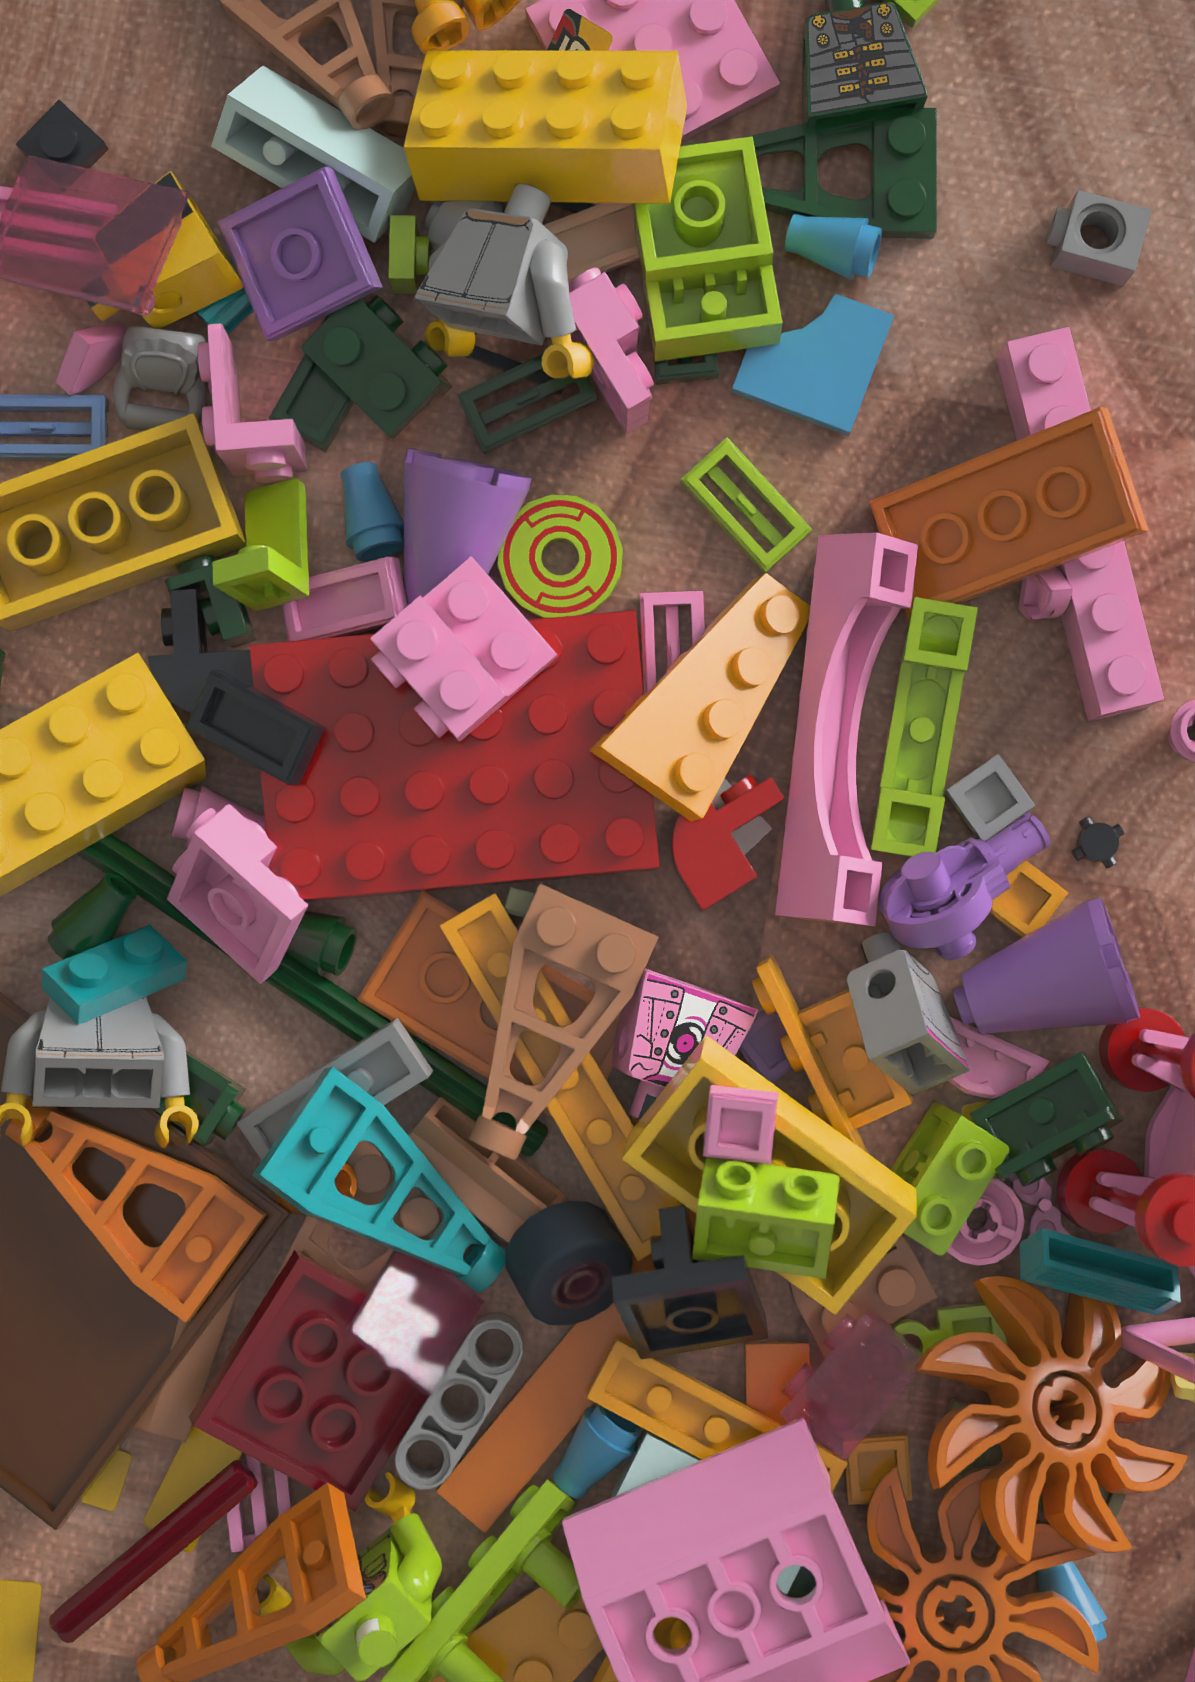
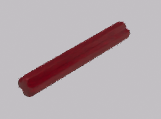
M241 1460L231 1462L50 1615L49 1624L59 1638L66 1643L74 1642L253 1492L258 1484L254 1473Z

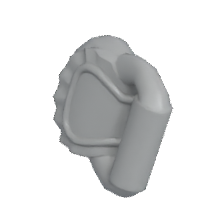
M136 325L127 328L121 344L122 365L115 378L113 400L118 418L127 429L145 431L192 413L200 420L202 407L205 406L206 401L205 383L201 381L198 364V343L206 342L202 335ZM133 388H141L144 391L151 389L173 392L175 395L181 393L187 396L189 410L181 411L128 403V399Z

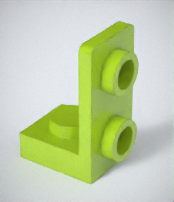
M291 478L249 490L245 494L246 547L240 549L238 555L212 562L213 586L253 611L310 597L305 484L297 478Z

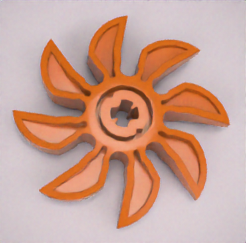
M1005 1276L985 1277L972 1282L996 1323L1004 1332L1007 1345L997 1335L984 1332L962 1333L935 1343L926 1350L917 1362L914 1372L963 1382L977 1390L985 1391L991 1400V1405L969 1404L955 1408L947 1413L937 1424L928 1450V1471L933 1489L943 1487L987 1449L999 1444L1003 1454L1002 1461L995 1465L980 1482V1501L983 1516L990 1533L998 1545L1010 1557L1021 1564L1030 1563L1041 1491L1045 1518L1053 1529L1071 1544L1095 1553H1115L1132 1549L1133 1547L1104 1501L1098 1484L1106 1492L1133 1495L1158 1490L1168 1485L1182 1470L1188 1455L1141 1446L1127 1438L1119 1437L1114 1429V1423H1134L1150 1419L1160 1410L1169 1394L1171 1386L1170 1372L1139 1358L1113 1381L1107 1384L1104 1383L1101 1369L1122 1347L1121 1323L1114 1304L1070 1293L1065 1329L1062 1337L1058 1310L1042 1292L1030 1284Z
M897 1465L894 1466L881 1478L872 1493L867 1512V1531L873 1553L895 1569L904 1572L908 1580L900 1587H893L884 1581L872 1577L869 1578L879 1601L884 1600L892 1620L899 1622L905 1629L902 1635H900V1639L910 1659V1664L868 1682H907L912 1676L915 1666L921 1661H930L937 1665L938 1671L934 1674L932 1682H968L965 1672L968 1668L977 1665L983 1666L989 1671L991 1682H1042L1037 1666L1018 1651L1007 1647L1003 1643V1639L1011 1632H1020L1028 1638L1044 1642L1097 1674L1099 1655L1095 1637L1086 1618L1073 1603L1054 1591L1025 1594L1017 1598L1010 1596L1005 1591L1008 1584L1014 1580H1020L1038 1570L1096 1555L1095 1552L1086 1551L1071 1544L1053 1529L1048 1521L1036 1520L1030 1563L1021 1564L1017 1562L998 1544L992 1556L983 1559L976 1557L971 1550L977 1541L981 1525L984 1521L980 1501V1482L994 1467L986 1466L969 1471L959 1477L942 1495L937 1506V1514L945 1548L938 1554H929L922 1549L920 1538L911 1522ZM957 1594L966 1597L967 1612H972L970 1617L958 1615L953 1623L946 1622L944 1620V1607H937L939 1602L943 1600L952 1603L956 1599Z

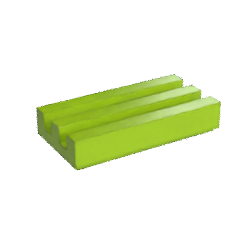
M728 437L680 480V484L763 574L769 572L779 560L791 552L813 530ZM723 458L734 467L792 530L785 538L717 466ZM707 475L771 544L773 549L766 553L703 485L700 479Z

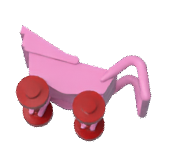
M1138 1007L1140 1018L1128 1021L1125 1024L1105 1026L1100 1037L1099 1056L1107 1075L1122 1087L1140 1092H1154L1171 1085L1148 1124L1145 1138L1144 1176H1142L1135 1163L1121 1153L1105 1148H1098L1082 1156H1079L1077 1153L1066 1162L1059 1174L1057 1199L1062 1212L1073 1224L1093 1233L1111 1234L1129 1225L1136 1227L1141 1243L1152 1255L1171 1264L1187 1267L1195 1278V1033L1190 1038L1185 1037L1180 1025L1170 1015L1160 1010ZM1195 1317L1127 1325L1121 1328V1348L1195 1385V1360L1169 1348V1346L1195 1343Z

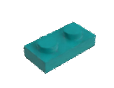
M147 925L42 968L41 989L77 1025H80L186 980L188 960L151 925Z

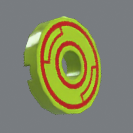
M551 494L528 502L519 510L498 553L497 566L506 592L522 609L530 612V614L540 619L593 614L611 597L613 590L617 586L622 572L623 547L614 523L598 506L577 496ZM555 542H565L572 545L579 555V562L576 568L565 575H554L548 572L543 566L542 555L549 545Z

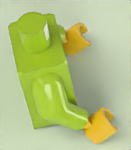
M389 1472L385 1473L386 1479L390 1483L387 1496L384 1498L381 1493L370 1488L364 1497V1501L369 1507L391 1519L394 1523L357 1555L366 1599L315 1634L284 1645L300 1666L309 1673L335 1676L346 1670L357 1682L365 1681L380 1667L390 1664L396 1657V1654L424 1631L431 1622L432 1592L441 1575V1557L419 1515L410 1513L415 1503L414 1490ZM269 1575L263 1577L264 1581L270 1585V1593L265 1601L259 1603L261 1616L283 1609L292 1601L290 1594Z

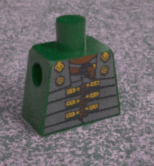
M824 0L826 12L813 14L805 19L802 33V124L805 123L806 128L816 126L817 120L846 114L854 115V113L875 109L880 111L887 107H914V110L924 108L928 97L926 86L894 3L883 2L864 6L863 0Z

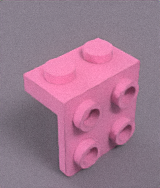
M222 323L208 324V342L198 343L200 377L202 382H208L213 406L202 407V425L206 446L212 445L215 459H222L232 476L254 475L255 481L259 483H277L293 478L292 472L308 471L306 445L293 419L241 423L236 350Z

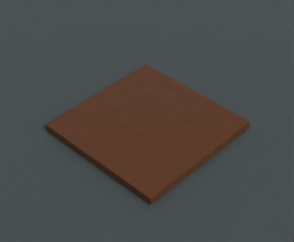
M1 992L0 1106L6 1103L7 1093L1 1092V1085L10 1037L31 1016ZM57 1107L59 1111L217 1176L268 1214L191 1319L189 1327L172 1350L171 1347L179 1317L133 1284L27 1151L5 1135L7 1126L12 1119L5 1121L0 1128V1488L55 1531L61 1528L135 1428V1424L292 1213L205 1146H202L193 1139L187 1146L186 1132L172 1121L167 1122L169 1143L165 1148H162L156 1142L154 1136L155 1126L162 1115L152 1108ZM52 1124L39 1140L40 1142H44L51 1137L53 1132ZM94 1147L85 1148L72 1166L75 1178L99 1200H106L126 1173L123 1163ZM151 1183L138 1185L123 1205V1216L126 1223L142 1243L149 1247L161 1246L185 1213V1203L181 1196Z

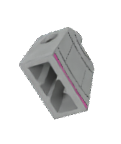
M891 932L875 934L864 940L860 947L866 964L850 971L846 980L868 1059L912 1096L970 1071L933 975L911 954L901 949L900 943L894 939Z

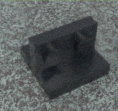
M685 1205L659 1209L661 1235L651 1236V1252L655 1270L612 1277L613 1301L640 1360L769 1339L766 1314L744 1255L711 1261L692 1259L695 1230Z

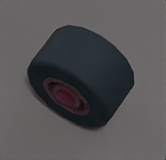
M566 1201L546 1207L529 1217L513 1234L506 1249L505 1268L525 1305L535 1319L548 1325L569 1326L591 1319L614 1303L612 1277L632 1274V1257L602 1208L587 1201Z

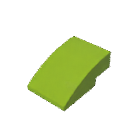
M753 136L680 146L670 204L632 203L641 277L655 362L780 344L783 322L772 267L773 247Z

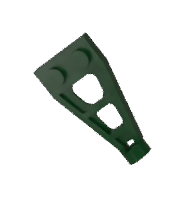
M887 107L880 111L875 109L854 113V115L846 114L817 120L814 127L806 128V124L803 123L751 135L753 136L756 158L765 154L792 151L802 156V188L791 192L762 187L766 211L789 217L799 214L807 217L868 218V225L882 228V238H934L937 232V108L914 110V107ZM685 142V146L701 144L696 142ZM850 145L865 147L871 154V193L862 200H852L826 192L817 180L818 160L825 152Z

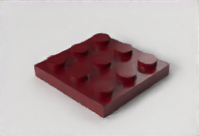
M294 1250L189 1415V1419L194 1427L315 1491L328 1482L344 1492L347 1508L356 1512L459 1346L447 1335Z

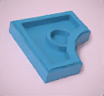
M835 294L821 316L802 329L781 333L780 344L747 348L731 393L849 437L894 315Z

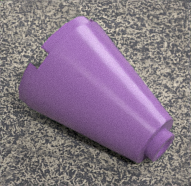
M407 448L404 459V589L407 605L420 595L422 598L426 596L471 556L489 574L529 492L532 478L523 477L522 474L462 458L460 460L447 457L440 459L441 454Z
M1101 898L1090 901L1086 900L962 972L963 986L954 988L953 992L964 1025L975 1022L979 1032L986 1034L1125 1024L1128 1021L1140 1018L1128 971H1125L1119 952L1121 950L1103 900Z

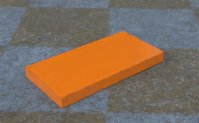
M1098 407L869 501L880 534L918 545L912 603L914 597L960 604L1149 531L1109 410L1106 407ZM904 608L909 620L911 608Z
M422 891L357 1000L391 1021L398 1018L406 1030L489 1079L498 1024L440 928V925L457 916L460 912ZM543 966L541 971L572 1023L575 1022L592 1001L595 993L550 966ZM620 1013L589 1051L606 1080L614 1068L612 1066V1054ZM513 1053L510 1063L512 1076L524 1084L534 1086L516 1054ZM545 1107L543 1112L552 1117L548 1108Z

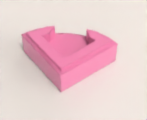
M118 321L74 331L55 383L69 395L81 392L96 383L120 359L121 344L127 328Z
M1057 567L1022 580L1018 610L1028 620L1060 617L1069 605L1073 587Z

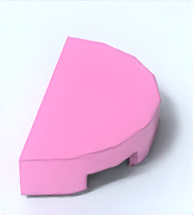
M950 1017L970 1071L947 1082L963 1093L988 1099L998 1098L1040 1075L1050 1062L988 1033L981 1034L977 1028L964 1025L963 1022Z

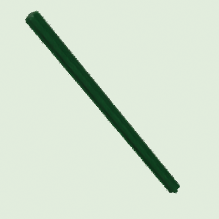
M112 834L76 853L105 874L114 873L125 879L135 889L138 896L225 953L167 900L176 877ZM286 953L278 969L265 980L357 1043L391 1022L378 1012L359 1002L357 998L324 976L317 975ZM410 1035L433 1070L431 1075L419 1084L437 1097H442L476 1122L479 1114L482 1115L487 1086ZM499 1112L493 1116L492 1119L516 1129V1120L510 1113ZM536 1119L525 1133L527 1137L520 1152L525 1156H533L548 1135L547 1126Z

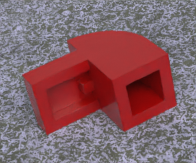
M752 775L741 780L719 795L725 806L716 811L711 803L703 819L691 822L679 814L671 837L672 861L678 877L700 912L757 877V874L731 833L785 799L772 777L760 784L756 783Z

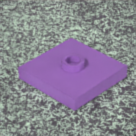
M324 166L217 222L266 341H277L383 288L333 168Z

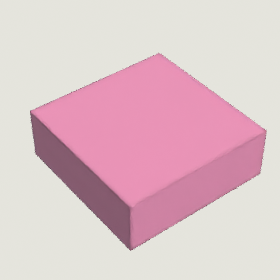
M711 1085L703 1156L770 1164L778 1093Z

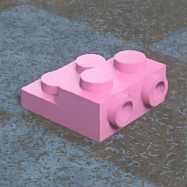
M592 268L568 283L576 330L570 333L571 341L582 342L592 351L594 367L590 376L627 435L648 422L649 403L653 399L649 390L650 387L654 386L653 380L637 354L638 334L641 333L637 320L643 316L635 298L625 284L615 288L606 272L601 274L598 268Z
M472 556L423 598L421 595L370 638L379 649V652L371 658L376 667L396 689L406 681L423 701L413 709L438 738L449 730L459 742L557 658V653Z
M230 804L218 813L213 808H210L194 821L186 833V838L190 843L187 850L178 858L172 868V871L177 875L167 900L261 984L278 969L308 904L299 897L291 883L282 877L274 875L268 869L277 846L268 839L265 831L256 822L246 819Z

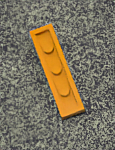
M616 1337L587 1392V1399L700 1459H705L783 1426L656 1357L640 1360L634 1345L619 1337ZM815 1442L830 1476L831 1491L833 1492L848 1462L846 1458Z

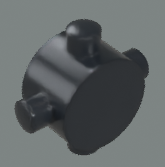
M1090 816L1080 820L1079 824L1082 830L1077 837V847L1071 850L1073 857L1077 861L1083 858L1092 862L1102 861L1106 869L1114 866L1117 862L1113 855L1118 850L1119 837L1124 835L1122 827L1119 824L1111 827L1105 823H1093Z

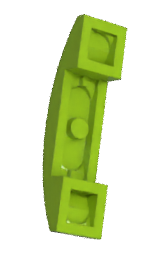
M919 597L913 598L889 723L870 850L911 857L923 852L936 853L945 802L943 795L964 673L968 668L978 607Z

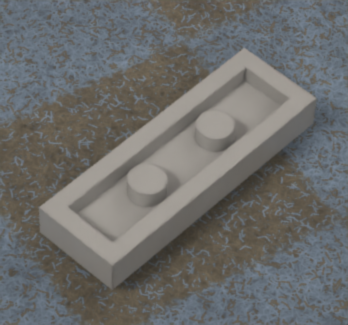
M398 1018L242 1116L237 1125L261 1160L270 1150L325 1068L334 1067L383 1105L431 1075L433 1072L432 1068Z

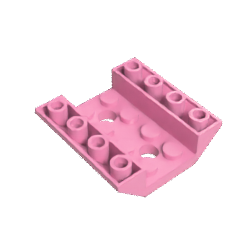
M804 1417L562 1519L583 1601L618 1682H868L910 1664V1659L883 1599L879 1601L835 1501L831 1491L830 1476ZM791 1565H799L810 1570L816 1580L813 1590L801 1598H792L785 1595L777 1585V1577L784 1568ZM667 1617L680 1618L691 1629L692 1638L682 1648H665L658 1643L654 1636L653 1629L656 1624Z

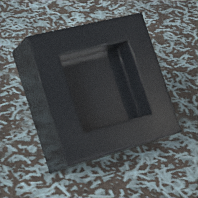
M60 99L16 143L18 149L65 194L108 150L105 142Z

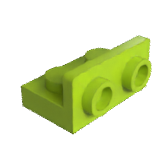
M933 1101L890 1169L916 1188L917 1216L903 1233L937 1255H944L996 1174L994 1169L1000 1166L1008 1155L1009 1146L962 1115Z
M707 1157L698 1201L692 1259L711 1261L744 1255L749 1268L826 1279L839 1177L831 1173Z

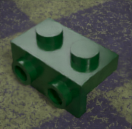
M376 295L369 302L363 297L333 312L300 348L388 437L395 439L438 393L445 395L453 386L441 374L448 367L446 362L423 340H420L413 346L397 330L404 322L403 319L382 298Z
M1083 1051L970 1113L977 1126L1009 1146V1153L1005 1160L994 1169L1000 1181L1013 1182L1019 1179L1022 1187L1031 1185L1056 1171L1057 1167L1053 1159L1073 1148H1076L1079 1156H1082L1114 1139L1110 1128L1124 1121L1087 1054Z

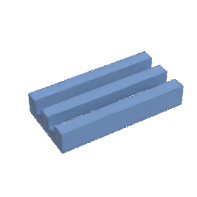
M0 394V411L92 412L91 422L0 421V436L91 437V444H0V461H63L106 445V437H108L106 412H109V399L105 395Z

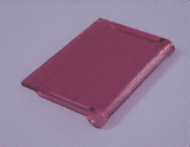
M28 155L0 218V280L147 316L153 310L155 297L152 291L181 226V214L190 194L185 190Z

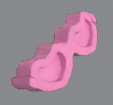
M1044 1178L1025 1187H1022L1019 1179L1011 1183V1189L1017 1198L1025 1204L1035 1207V1211L1030 1216L1028 1224V1236L1033 1233L1036 1234V1231L1041 1228L1070 1235L1062 1227L1061 1212L1056 1207H1053L1049 1200L1052 1188Z

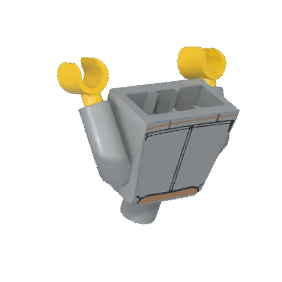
M517 184L504 213L471 208L462 214L448 240L431 255L428 263L429 272L414 298L431 311L433 315L437 316V321L431 322L425 331V341L430 348L435 351L445 350L448 357L469 356L474 349L475 333L542 345L545 337H551L552 345L544 351L541 363L547 375L557 379L568 377L570 374L575 379L587 377L591 374L594 367L592 351L582 342L571 341L570 333L576 330L568 286L567 246L542 225L551 204V199L548 195L530 185Z
M147 997L80 1025H77L50 998L47 1010L34 1012L10 1037L1 1085V1092H6L7 1096L6 1103L0 1106V1128L9 1119L21 1120L24 1123L21 1132L22 1146H25L33 1135L31 1116L25 1108L27 1095L33 1096V1106L159 1108L160 1098H164L166 1111L160 1117L154 1131L156 1142L162 1148H165L169 1143L167 1122L177 1121L185 1127L187 1146L198 1131L199 1121L197 1115L192 1109L184 1105V1095H190L185 1042L161 1015L151 1013Z

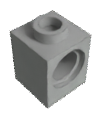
M1078 190L1067 209L1057 207L1054 213L1046 244L1056 246L1051 267L1124 286L1136 270L1152 210ZM1086 225H1094L1101 228L1108 236L1109 247L1095 249L1088 246L1081 237L1080 228Z

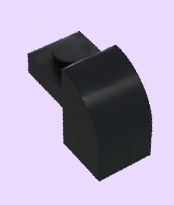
M196 589L171 590V608H162L161 631L164 646H173L174 654L148 656L151 673L165 696L176 706L191 715L211 669L223 670L253 687L250 650L208 652L206 621L200 604V600L204 599V597Z

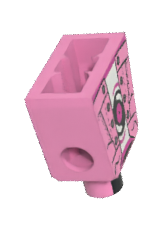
M645 968L632 998L620 1012L612 1054V1066L626 1075L640 1079L629 1114L639 1119L642 1118L706 1035L735 1056L756 1018L758 1009L740 1000Z

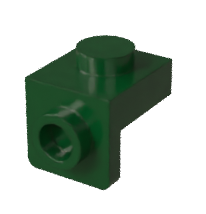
M186 1051L190 1095H184V1105L194 1111L199 1121L198 1131L193 1140L202 1146L211 1144L216 1136L226 1141L246 1111V1107L238 1103L246 1088ZM160 1098L159 1108H152L161 1115L166 1111L164 1098ZM172 1121L175 1124L182 1127L183 1129H185V1127L181 1123L177 1121Z

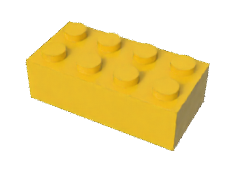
M427 50L404 143V151L419 201L509 202L517 184H526L544 192L550 197L551 202L670 204L687 111L678 51Z
M194 413L0 483V627L8 632H12L178 571L177 566L188 560L209 555L215 558L246 546V540L214 457L211 445L206 446L203 425Z
M139 652L0 729V897L174 798L184 791V787L191 788L207 779L204 757Z
M706 1035L629 1133L622 1160L697 1214L705 1160L707 1158L703 1156L711 1085L777 1092L778 1099L770 1165L831 1173L839 1177L826 1279L783 1272L777 1273L836 1315L916 1218V1188Z

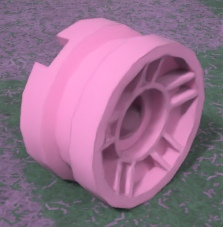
M994 1177L974 1207L979 1208L981 1206L987 1213L986 1224L978 1230H971L966 1220L947 1250L949 1254L961 1262L977 1266L996 1263L1011 1254L1021 1239L1025 1222L1022 1204L1010 1187Z

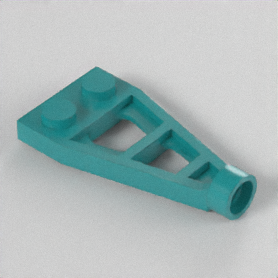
M334 1067L325 1068L252 1175L303 1214L455 1275L458 1280L476 1293L487 1289L498 1277L505 1265L506 1250L491 1239L385 1106ZM361 1141L374 1145L389 1163L393 1172V1182L380 1202L375 1205H366L342 1195L337 1190L334 1182L335 1177ZM412 1187L419 1189L442 1213L443 1219L429 1240H422L397 1226L393 1221V1216ZM469 1245H471V1246L469 1247V1249H468V1250L465 1252V1254H464L465 1249H466Z

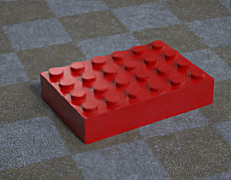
M636 610L528 620L557 653V658L460 742L449 730L438 738L413 709L423 701L406 681L396 689L371 661V658L379 652V649L370 639L375 634L250 645L253 687L325 726L299 786L287 785L260 769L265 831L268 839L277 846L269 864V870L274 875L282 877L291 883L304 902L658 870L660 865L653 795L590 751L603 735L613 730L626 716L624 713L644 695Z

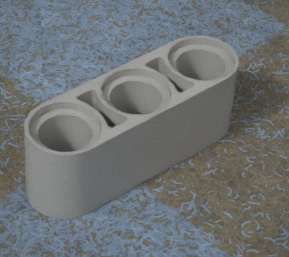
M490 1312L479 1317L472 1324L456 1353L403 1435L395 1455V1462L400 1478L409 1486L419 1490L432 1489L441 1485L450 1476L515 1372L524 1351V1333L520 1324L512 1316L502 1312ZM500 1329L511 1337L513 1350L502 1360H490L480 1353L477 1346V1338L486 1330ZM455 1384L469 1386L476 1392L479 1405L473 1412L466 1415L452 1413L443 1401L445 1390ZM419 1440H430L441 1448L444 1454V1461L434 1469L424 1470L417 1467L411 1461L409 1447Z

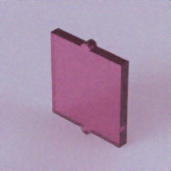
M393 1250L345 1332L379 1358L380 1367L383 1370L393 1369L423 1394L429 1395L436 1388L484 1301L449 1272Z

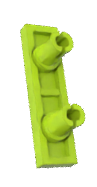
M548 1479L540 1488L536 1485L530 1486L513 1505L510 1515L514 1520L498 1539L492 1535L475 1550L468 1561V1566L472 1571L456 1590L450 1586L432 1602L431 1622L414 1641L408 1643L396 1654V1657L390 1664L382 1667L387 1674L380 1682H432L433 1679L439 1676L446 1682H505L466 1646L468 1637L516 1578L524 1573L548 1592L565 1609L571 1608L582 1597L573 1562L551 1543L552 1535L562 1524V1519L567 1517L578 1503Z

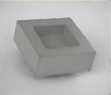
M999 753L944 791L977 840L980 839L984 842L1036 806Z

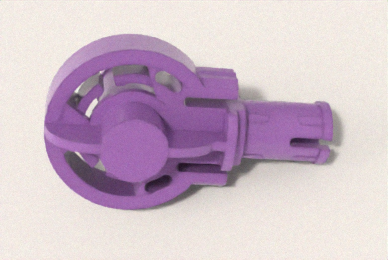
M1026 812L985 842L970 837L957 846H948L936 853L923 852L909 858L887 880L879 896L880 910L894 939L912 948L935 947L937 954L941 955L944 960H956L968 955L976 945V937L972 931L989 914L992 908V900L1010 889L1006 875L1016 869L1021 863L1051 845L1050 837L1042 823L1034 815L1031 816L1030 812ZM914 909L920 910L921 913L914 912Z

